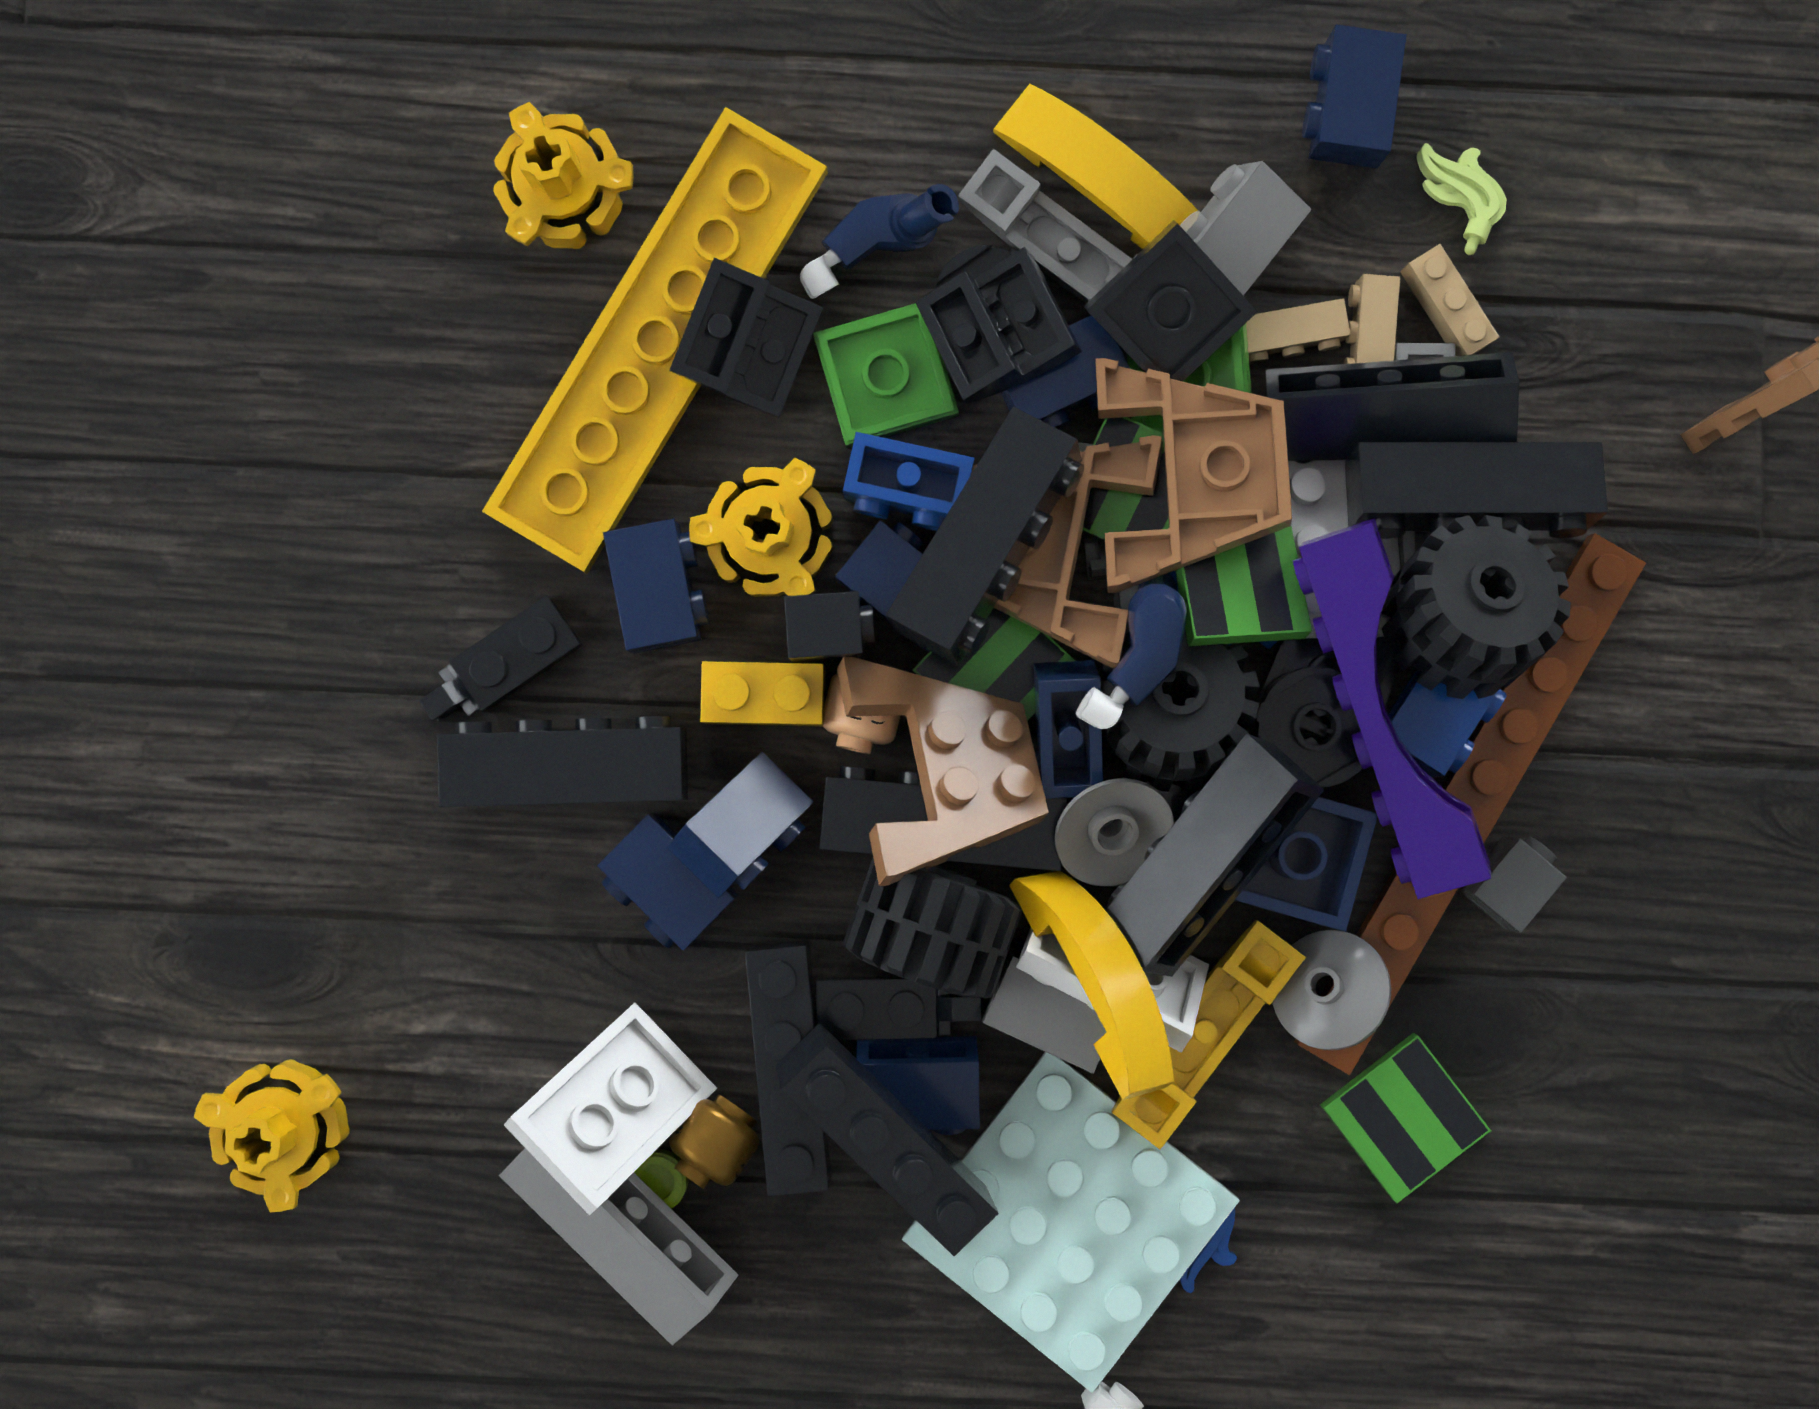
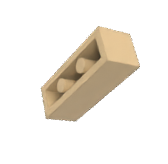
M1441 244L1409 262L1400 271L1444 342L1455 343V356L1474 355L1499 338L1496 330Z
M1363 274L1355 282V285H1351L1348 306L1353 307V321H1348L1351 335L1345 339L1346 343L1351 344L1350 358L1346 357L1344 364L1394 360L1400 277Z
M1344 298L1255 314L1246 322L1249 364L1267 361L1269 354L1282 352L1283 358L1304 354V348L1318 346L1319 351H1328L1341 347L1340 342L1351 335Z

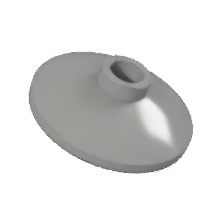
M1127 778L1099 782L1079 793L1063 810L1055 830L1057 855L1064 868L1073 877L1084 883L1104 887L1122 885L1128 882L1144 863L1145 853L1151 844L1158 838L1166 835L1174 825L1173 814L1163 795L1145 782ZM1115 820L1111 825L1102 827L1107 822Z
M1338 930L1315 932L1292 944L1291 946L1306 958L1272 1002L1279 1021L1288 1033L1300 1042L1322 1050L1346 1049L1363 1042L1371 1036L1384 1020L1391 999L1389 972L1379 953L1360 937ZM1324 976H1331L1334 980L1332 992L1326 996H1318L1316 993L1317 981Z

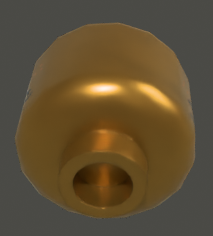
M719 1094L714 1101L709 1099L700 1100L693 1109L692 1114L670 1137L669 1143L672 1151L681 1158L674 1169L703 1189L710 1179L720 1185L727 1186L732 1184L759 1146V1138L753 1130L757 1121Z

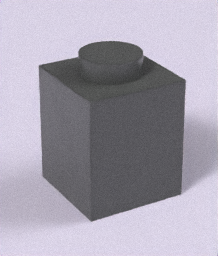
M1527 836L1524 841L1521 838L1502 837L1488 854L1491 864V879L1461 887L1458 891L1503 929L1521 933L1567 877L1552 865L1557 860L1555 854L1538 840Z

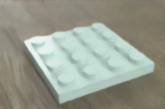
M1044 1052L961 1160L986 1185L999 1214L955 1256L946 1250L916 1220L905 1232L902 1240L1093 1393L1240 1200L1169 1142H1166L1161 1150L1111 1112L1117 1101L1066 1061Z

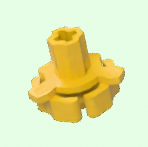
M530 102L509 112L514 133L508 137L494 160L496 168L504 177L503 180L497 181L494 185V194L509 217L505 232L526 246H529L537 237H540L547 246L552 248L579 249L587 241L586 234L580 224L559 228L547 224L549 219L562 220L585 213L593 205L597 192H603L599 207L587 217L586 222L595 234H607L622 209L623 203L620 192L630 190L633 187L632 163L619 159L604 130L595 128L589 132L579 115L549 114L543 117ZM589 136L595 147L604 155L603 161L598 162L592 147L586 142L589 141ZM506 181L513 184V189L522 202L520 206L516 205L514 193Z
M794 458L783 470L777 467H750L743 474V480L747 486L750 487L765 482L774 483L777 486L760 485L745 490L736 499L734 498L740 493V488L734 482H723L709 504L707 514L690 518V542L707 547L708 556L717 569L719 576L729 583L739 580L740 575L727 563L725 546L730 556L745 570L760 575L779 574L778 579L768 583L744 579L743 588L751 596L811 595L816 591L812 578L821 572L833 551V544L827 536L821 535L813 557L802 565L799 563L809 548L812 534L809 513L800 500H804L816 510L822 530L829 529L833 524L830 510L827 508L819 492L812 487L816 469L797 458ZM731 502V504H730V506H729V508H728V510H727V512H726V514H725V510H726V508H727V505ZM764 519L774 521L780 527L778 534H767L764 540L759 539L758 535L751 529L754 521L762 522Z
M292 1059L283 1061L272 1070L266 1064H258L227 1086L223 1094L204 1093L194 1114L195 1119L206 1127H210L209 1138L213 1161L224 1165L234 1160L237 1167L230 1173L231 1183L236 1187L255 1194L264 1195L263 1198L270 1212H282L297 1207L299 1190L311 1185L338 1163L339 1154L333 1147L345 1140L350 1131L346 1106L342 1099L339 1098L342 1092L328 1074L322 1076L315 1068ZM269 1075L272 1079L290 1080L302 1090L298 1094L285 1087H265L246 1095L253 1083ZM316 1113H320L327 1125L325 1145L326 1148L331 1149L324 1153L313 1167L299 1169L307 1163L316 1149L319 1135ZM266 1141H270L271 1145L266 1148Z

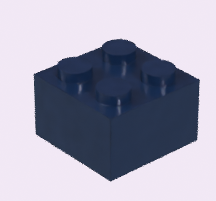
M1319 797L1235 900L1346 932L1376 825L1377 813Z

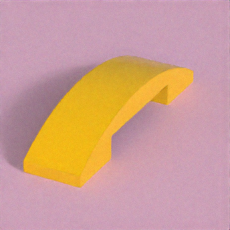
M1032 84L1027 86L993 129L994 134L1039 168L1042 163L1133 233L1130 240L1141 249H1144L1173 220L1180 225L1189 215L1198 211L1166 178L1119 139L1075 108Z
M1061 871L1015 879L1009 886L1036 937L1054 933L1106 1030V1033L1093 1045L1122 1100L1167 1088L1174 1082L1163 1019L1148 979L1134 951L1116 923L1085 888Z
M1255 920L1206 976L1193 1035L1183 1051L1179 1052L1169 1047L1174 1082L1167 1088L1122 1100L1120 1096L1111 1112L1161 1150L1197 1102L1194 1097L1264 1004L1270 1005L1306 957L1261 922Z

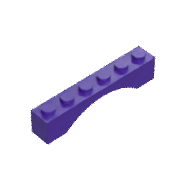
M1375 518L1303 542L1299 546L1302 557L1293 560L1294 570L1303 594H1315L1322 616L1313 618L1314 629L1323 653L1331 651L1335 653L1341 674L1332 677L1334 688L1342 710L1354 709L1361 732L1352 734L1353 744L1361 767L1363 769L1373 767L1380 789L1371 792L1372 799L1382 827L1393 825L1399 847L1392 848L1391 855L1401 884L1412 882L1417 899L1491 879V864L1472 807L1445 791L1417 764L1399 739L1385 708L1377 674V635L1382 608L1394 575Z

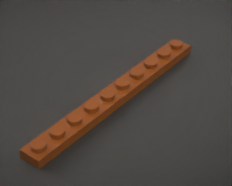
M1596 533L1586 537L1565 573L1569 587L1559 597L1571 602L1570 617L1560 625L1564 633L1551 649L1507 688L1504 686L1500 688L1507 693L1502 706L1488 723L1480 720L1469 739L1475 743L1470 756L1456 773H1449L1442 785L1445 791L1472 807L1483 843H1485L1646 562ZM1395 868L1356 936L1370 944L1386 964L1391 980L1389 1007L1457 889L1417 899L1412 882L1401 884ZM1332 977L1321 996H1326L1332 992L1334 988ZM1374 1033L1363 1042L1342 1050L1317 1049L1295 1039L1294 1043L1350 1075Z

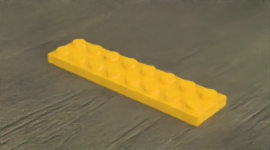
M727 107L724 108L482 510L483 513L584 573H589L605 546L603 532L612 531L616 528L701 386L669 370L713 258L765 279L827 176L828 170L826 165Z

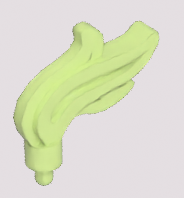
M1425 143L1417 153L1418 166L1425 178H1427L1422 186L1425 192L1437 202L1465 209L1469 221L1463 237L1467 240L1464 251L1467 255H1473L1479 244L1486 243L1492 226L1505 213L1507 201L1505 194L1496 180L1479 166L1477 161L1480 155L1479 149L1469 148L1465 150L1456 163L1438 155L1429 144Z

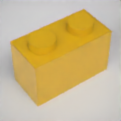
M702 661L700 722L732 725L823 726L826 667L824 664Z

